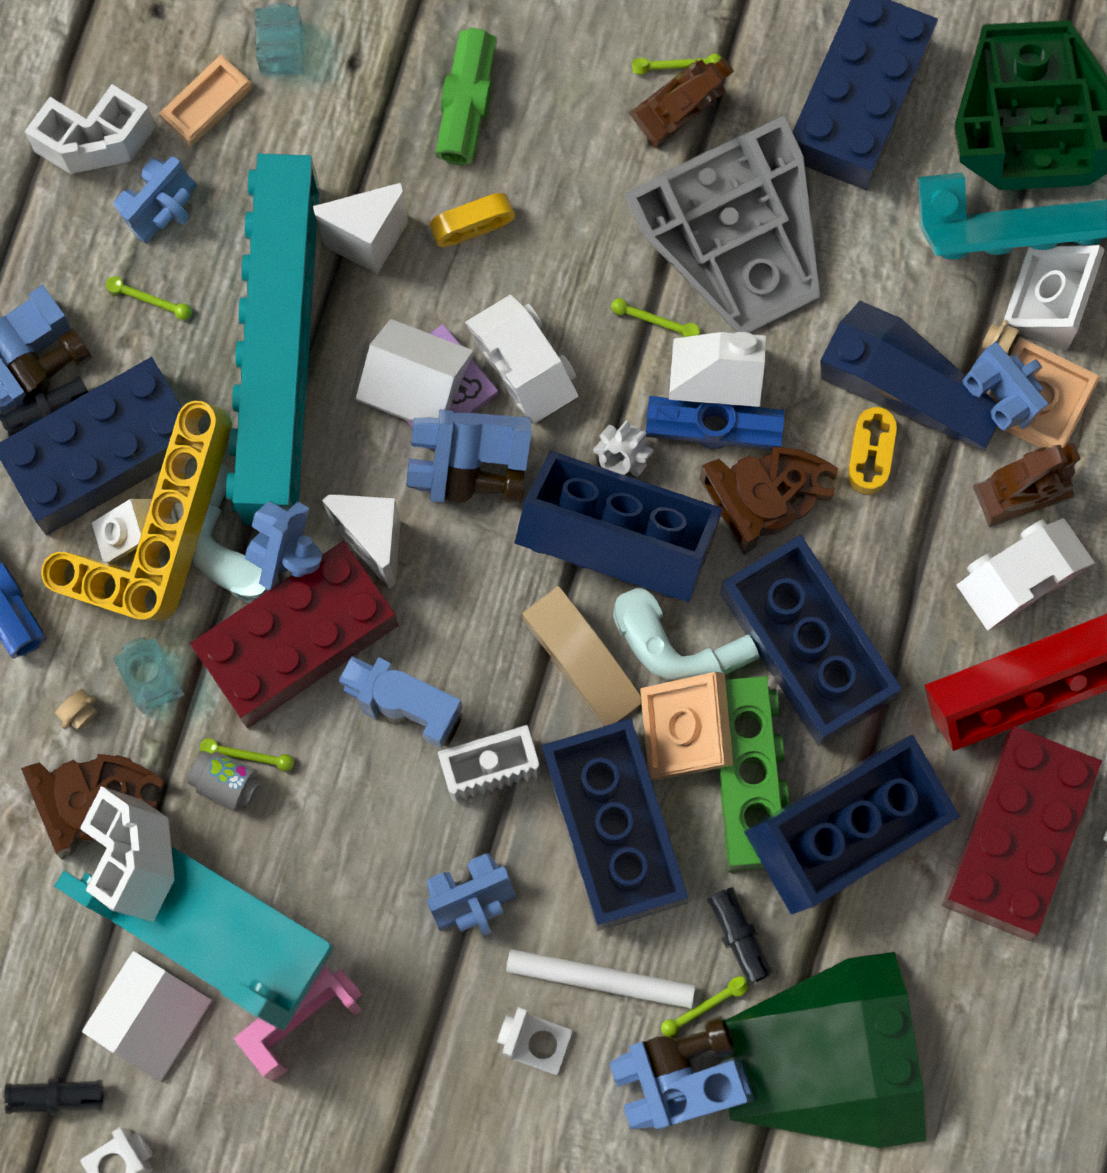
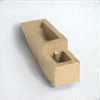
M559 586L522 613L524 624L549 653L551 661L604 726L620 722L642 705L641 696L629 678Z

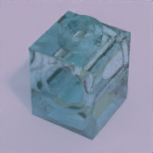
M274 3L266 8H255L256 59L260 74L304 73L303 23L299 6L291 7L284 3Z
M145 637L135 639L121 648V654L113 657L136 707L143 715L185 695L161 645L155 637L148 641ZM149 662L158 664L157 675L151 681H137L136 673L140 666Z

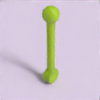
M714 53L710 54L707 58L649 61L646 58H636L632 61V71L635 74H645L649 70L687 68L696 60L700 61L701 59L707 65L708 63L718 62L722 57Z
M111 276L106 281V289L111 295L126 294L173 312L180 320H187L192 315V308L188 304L180 303L177 305L124 285L118 276Z
M623 298L614 299L611 303V310L616 315L628 314L681 333L682 337L696 336L700 333L699 327L695 323L679 324L629 306Z
M211 738L204 739L200 744L201 752L207 751L213 754L217 751L229 757L275 765L283 772L290 771L294 766V759L289 754H282L277 757L221 746Z
M742 976L733 978L728 983V987L675 1020H665L661 1025L662 1034L675 1037L680 1027L732 995L741 996L745 994L749 989L745 978Z

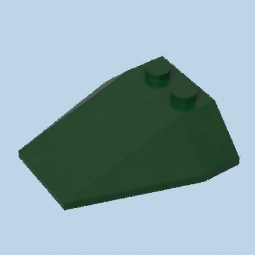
M1070 20L983 24L954 126L959 162L999 190L1089 186L1107 174V74Z
M895 952L847 958L726 1019L733 1037L735 1052L720 1057L721 1064L732 1060H742L755 1099L753 1102L728 1108L731 1121L874 1148L926 1141L924 1089L908 994Z

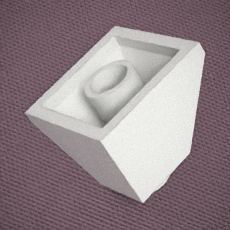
M717 332L673 339L669 400L760 407L766 336L752 335L748 332Z

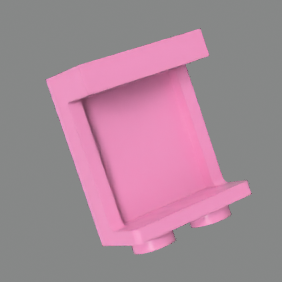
M324 965L284 1031L258 1018L233 1039L260 1074L274 1082L286 1073L288 1069L273 1051L272 1047L335 996H338L354 1015L358 1014L362 1009L356 1000L362 994L341 968L333 973Z

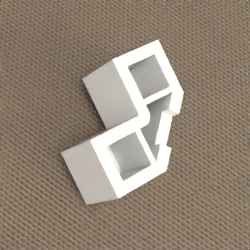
M112 84L87 119L52 97H49L24 132L34 152L69 174L131 162L155 130L156 125L147 105Z
M510 294L465 322L483 358L500 374L516 408L525 417H529L532 424L579 397L571 382L576 378L573 367L563 354L558 357L540 330L542 323L529 303L523 306Z
M1064 518L1050 524H1046L1044 519L1034 523L1020 534L1023 538L1022 540L994 557L987 553L967 567L970 575L958 583L957 587L987 631L1010 621L1040 597L1064 587L1095 563Z
M101 786L80 828L107 847L86 891L113 911L154 922L175 880L168 817L141 799Z

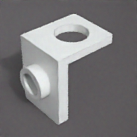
M129 499L92 522L104 562L112 564L137 549L152 499ZM172 509L173 521L177 523L174 510Z
M518 1007L514 1018L506 1015L497 1043L505 1045L502 1051L504 1057L557 1075L572 1035V1030L528 1015L527 1010ZM539 1031L551 1033L557 1041L555 1053L547 1059L536 1058L529 1050L530 1038Z
M122 1127L112 1132L114 1139L80 1160L87 1173H99L101 1160L106 1155L115 1153L125 1160V1173H150L154 1171L147 1160L153 1154L143 1136L139 1132L132 1134L130 1129Z

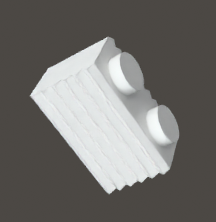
M527 725L437 752L451 800L456 803L460 797L467 800L469 795L476 797L478 792L484 795L487 789L493 792L495 787L502 790L504 784L511 787L513 781L520 784L522 779L529 781L531 776L537 779L540 775L539 761Z

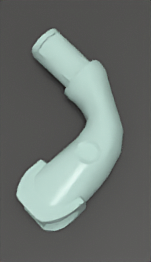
M221 464L192 561L195 567L211 581L229 590L235 597L251 603L269 591V589L259 584L262 569L246 560V555L221 546L212 537L214 526L222 512L219 506L226 494L227 473H235L232 469ZM277 576V579H276V584H275V586H276L277 584H279V577H278V576Z
M640 587L621 594L616 599L613 611L614 621L621 637H625L638 660L651 673L665 680L676 681L712 672L725 673L726 675L760 658L755 643L749 634L713 651L710 648H706L694 655L681 656L671 646L660 622V619L663 618V612L657 600L649 591Z

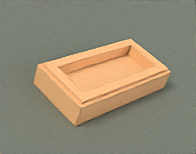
M220 55L159 112L160 118L192 147L253 89L252 82L223 55Z

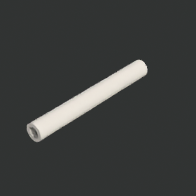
M510 949L506 968L508 973L689 1009L692 1007L695 985L514 949Z

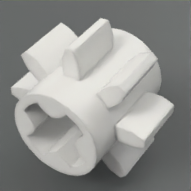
M625 421L618 430L609 424L599 435L601 441L593 449V452L599 455L601 468L622 475H626L630 471L632 475L638 477L647 467L646 461L654 452L652 448L647 447L646 432L630 425L628 421Z

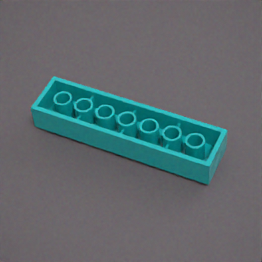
M257 153L256 169H249L248 195L253 196V212H246L245 238L250 239V254H243L242 281L247 282V297H240L238 311L239 324L244 325V341H237L235 351L236 368H241V384H234L232 393V408L234 412H238V428H231L229 435L230 456H235V473L228 472L226 478L227 500H232V511L238 513L243 526H252L255 513L268 501L288 511L300 500L318 226L313 206L319 205L320 187L312 155Z

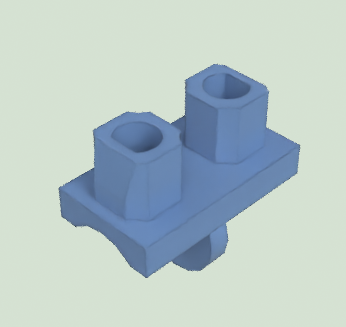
M173 156L166 162L152 158L142 169L141 177L147 183L138 194L130 189L123 190L114 201V206L119 211L122 219L135 236L146 244L160 228L164 229L171 219L184 225L190 218L183 206L191 198L190 194L198 185L186 173L181 161Z
M997 341L985 349L971 367V371L963 379V384L973 396L979 398L991 390L1000 401L993 407L990 413L992 419L1002 431L1020 425L1022 429L1026 428L1034 422L1035 417L1048 405L1047 401L1040 394L1044 388L1034 377L1043 366L1037 359L1025 366L1016 354L1009 357Z
M268 501L254 515L252 527L260 531V533L247 547L245 559L262 569L259 584L269 590L275 586L277 576L280 573L291 571L293 576L302 577L305 574L316 571L321 564V550L312 542L310 537L303 535L309 508L300 502H297L286 511L275 503Z
M488 853L472 859L467 864L473 880L456 887L450 872H442L427 880L430 899L426 901L439 931L455 924L458 925L460 932L478 925L483 937L489 935L492 932L487 920L503 914L500 904L516 898L505 867L499 868Z

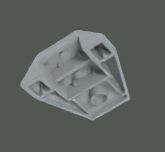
M784 115L714 147L624 194L643 236L735 332L749 333L820 297L804 158Z

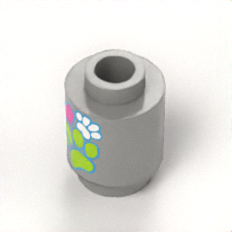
M202 751L188 777V784L196 788L197 794L235 812L242 805L248 808L251 806L258 794L261 782L255 780L257 770L217 751L213 754Z

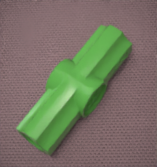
M477 28L460 30L452 72L447 74L441 101L443 117L435 154L436 158L442 159L448 164L458 166L473 164L479 140L481 120H485L487 117L492 87L490 75L497 45V36L487 33L486 30Z

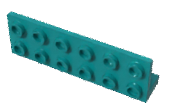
M962 172L918 177L920 229L934 254L944 259H962L969 252L978 251L1002 255L1010 253L1013 250L1012 248L1030 246L1036 250H1048L1055 248L1057 243L1072 241L1080 245H1094L1100 243L1102 238H1107V199L966 214L965 176Z
M172 846L175 880L154 922L113 911L86 891L93 877L92 875L85 872L81 879L63 870L54 885L55 888L86 908L119 925L222 992L221 995L282 1031L288 1026L334 950V946Z

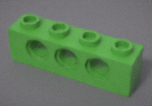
M767 676L727 679L725 681L733 766L718 768L728 872L765 869L744 833L745 830L749 829L745 823L744 814L751 809L757 808L765 811L770 816L789 805L787 781L778 780L776 762H784L782 735H773L772 717L779 716L777 689H768ZM741 718H751L758 723L760 733L753 738H744L736 732L734 724ZM747 763L758 764L764 770L765 779L758 784L746 783L741 778L739 769Z

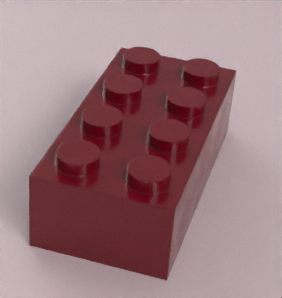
M343 540L322 554L321 564L316 571L305 574L302 577L289 576L189 644L246 728H249L348 661L352 656L354 657L394 630L399 624L394 611Z
M1013 726L1005 736L941 906L1027 941L1038 936L1102 760Z

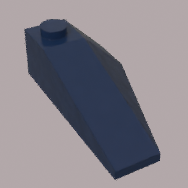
M859 301L840 321L820 360L821 380L986 451L998 426L990 413L993 407L998 404L987 393L979 398L973 396L963 384V379L966 375L904 320L863 301Z

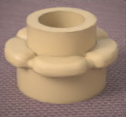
M1004 320L1000 327L992 324L984 339L982 349L985 350L997 341L1007 355L1010 356L1020 330L1008 326V320Z
M83 689L77 690L68 697L55 712V715L63 722L61 725L62 729L73 726L79 731L85 727L98 713L93 707L97 697L95 695L90 697Z

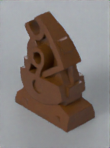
M724 57L716 63H708L707 65L702 59L700 61L696 60L629 112V114L654 148H656L723 96L726 90L722 85L725 83L726 77L731 75L734 70Z
M1069 443L1063 448L1059 444L1050 448L1043 447L1023 455L1024 458L996 470L985 481L974 484L973 489L988 526L992 527L1074 498L1071 478L1075 473L1074 465L1081 460L1075 444Z
M773 447L771 454L764 455L761 458H751L748 455L738 460V463L732 465L731 469L720 459L702 465L700 481L714 505L723 508L721 517L745 555L756 547L759 535L766 536L782 532L790 527L795 520L806 516L813 508L816 500H832L835 488L821 487L818 483V478L826 476L835 480L838 467L816 455L804 452V450ZM798 497L804 498L799 505L792 506Z
M98 754L97 759L82 763L71 760L61 764L62 766L54 769L51 774L41 762L21 768L55 854L61 860L75 852L78 842L90 843L97 841L80 828L101 786L141 799L157 810L158 802L144 800L142 792L147 786H156L159 790L163 791L165 785L164 781L150 770L132 762L130 758L119 755Z

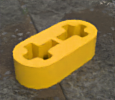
M495 193L437 215L430 221L429 227L438 247H449L507 225L515 218V213L508 196L505 193Z
M871 407L864 410L859 415L854 429L848 466V481L854 490L864 495L879 492L885 486L891 469L897 425L894 416L888 410L881 407ZM872 420L881 421V429L887 430V432L880 434L877 446L869 445L870 430L863 429V427H869ZM867 456L875 457L874 471L881 473V476H874L872 482L863 481V473L856 472V469L864 468Z

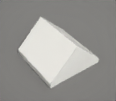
M401 183L313 206L323 246L375 274L379 273L408 225Z
M1100 245L1056 246L1048 250H1036L1029 247L1004 320L1009 321L1008 326L1020 330L1019 335L1067 351L1078 331L1105 249Z
M390 319L369 346L356 401L412 423L414 418H438L439 409L450 410L474 352L466 347Z
M328 495L322 501L330 524L388 589L396 584L401 527L395 498Z
M133 951L82 1032L113 1054L162 1082L213 1000Z

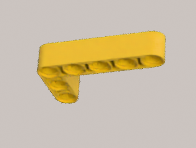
M194 400L185 404L179 411L131 570L86 555L56 552L49 555L42 565L41 576L46 587L53 592L135 619L164 621L173 616L180 602L229 441L232 422L226 410L207 402ZM208 413L211 424L208 431L201 435L198 428L199 420L204 414ZM195 457L197 470L188 479L185 473V466L188 460ZM178 501H181L184 508L183 516L175 523L172 518V509ZM167 545L170 550V559L162 567L158 556L161 548ZM72 563L75 570L74 578L67 584L64 573L66 567ZM112 576L116 584L115 591L108 598L104 588L107 579ZM153 589L157 600L154 608L149 611L146 608L145 597Z

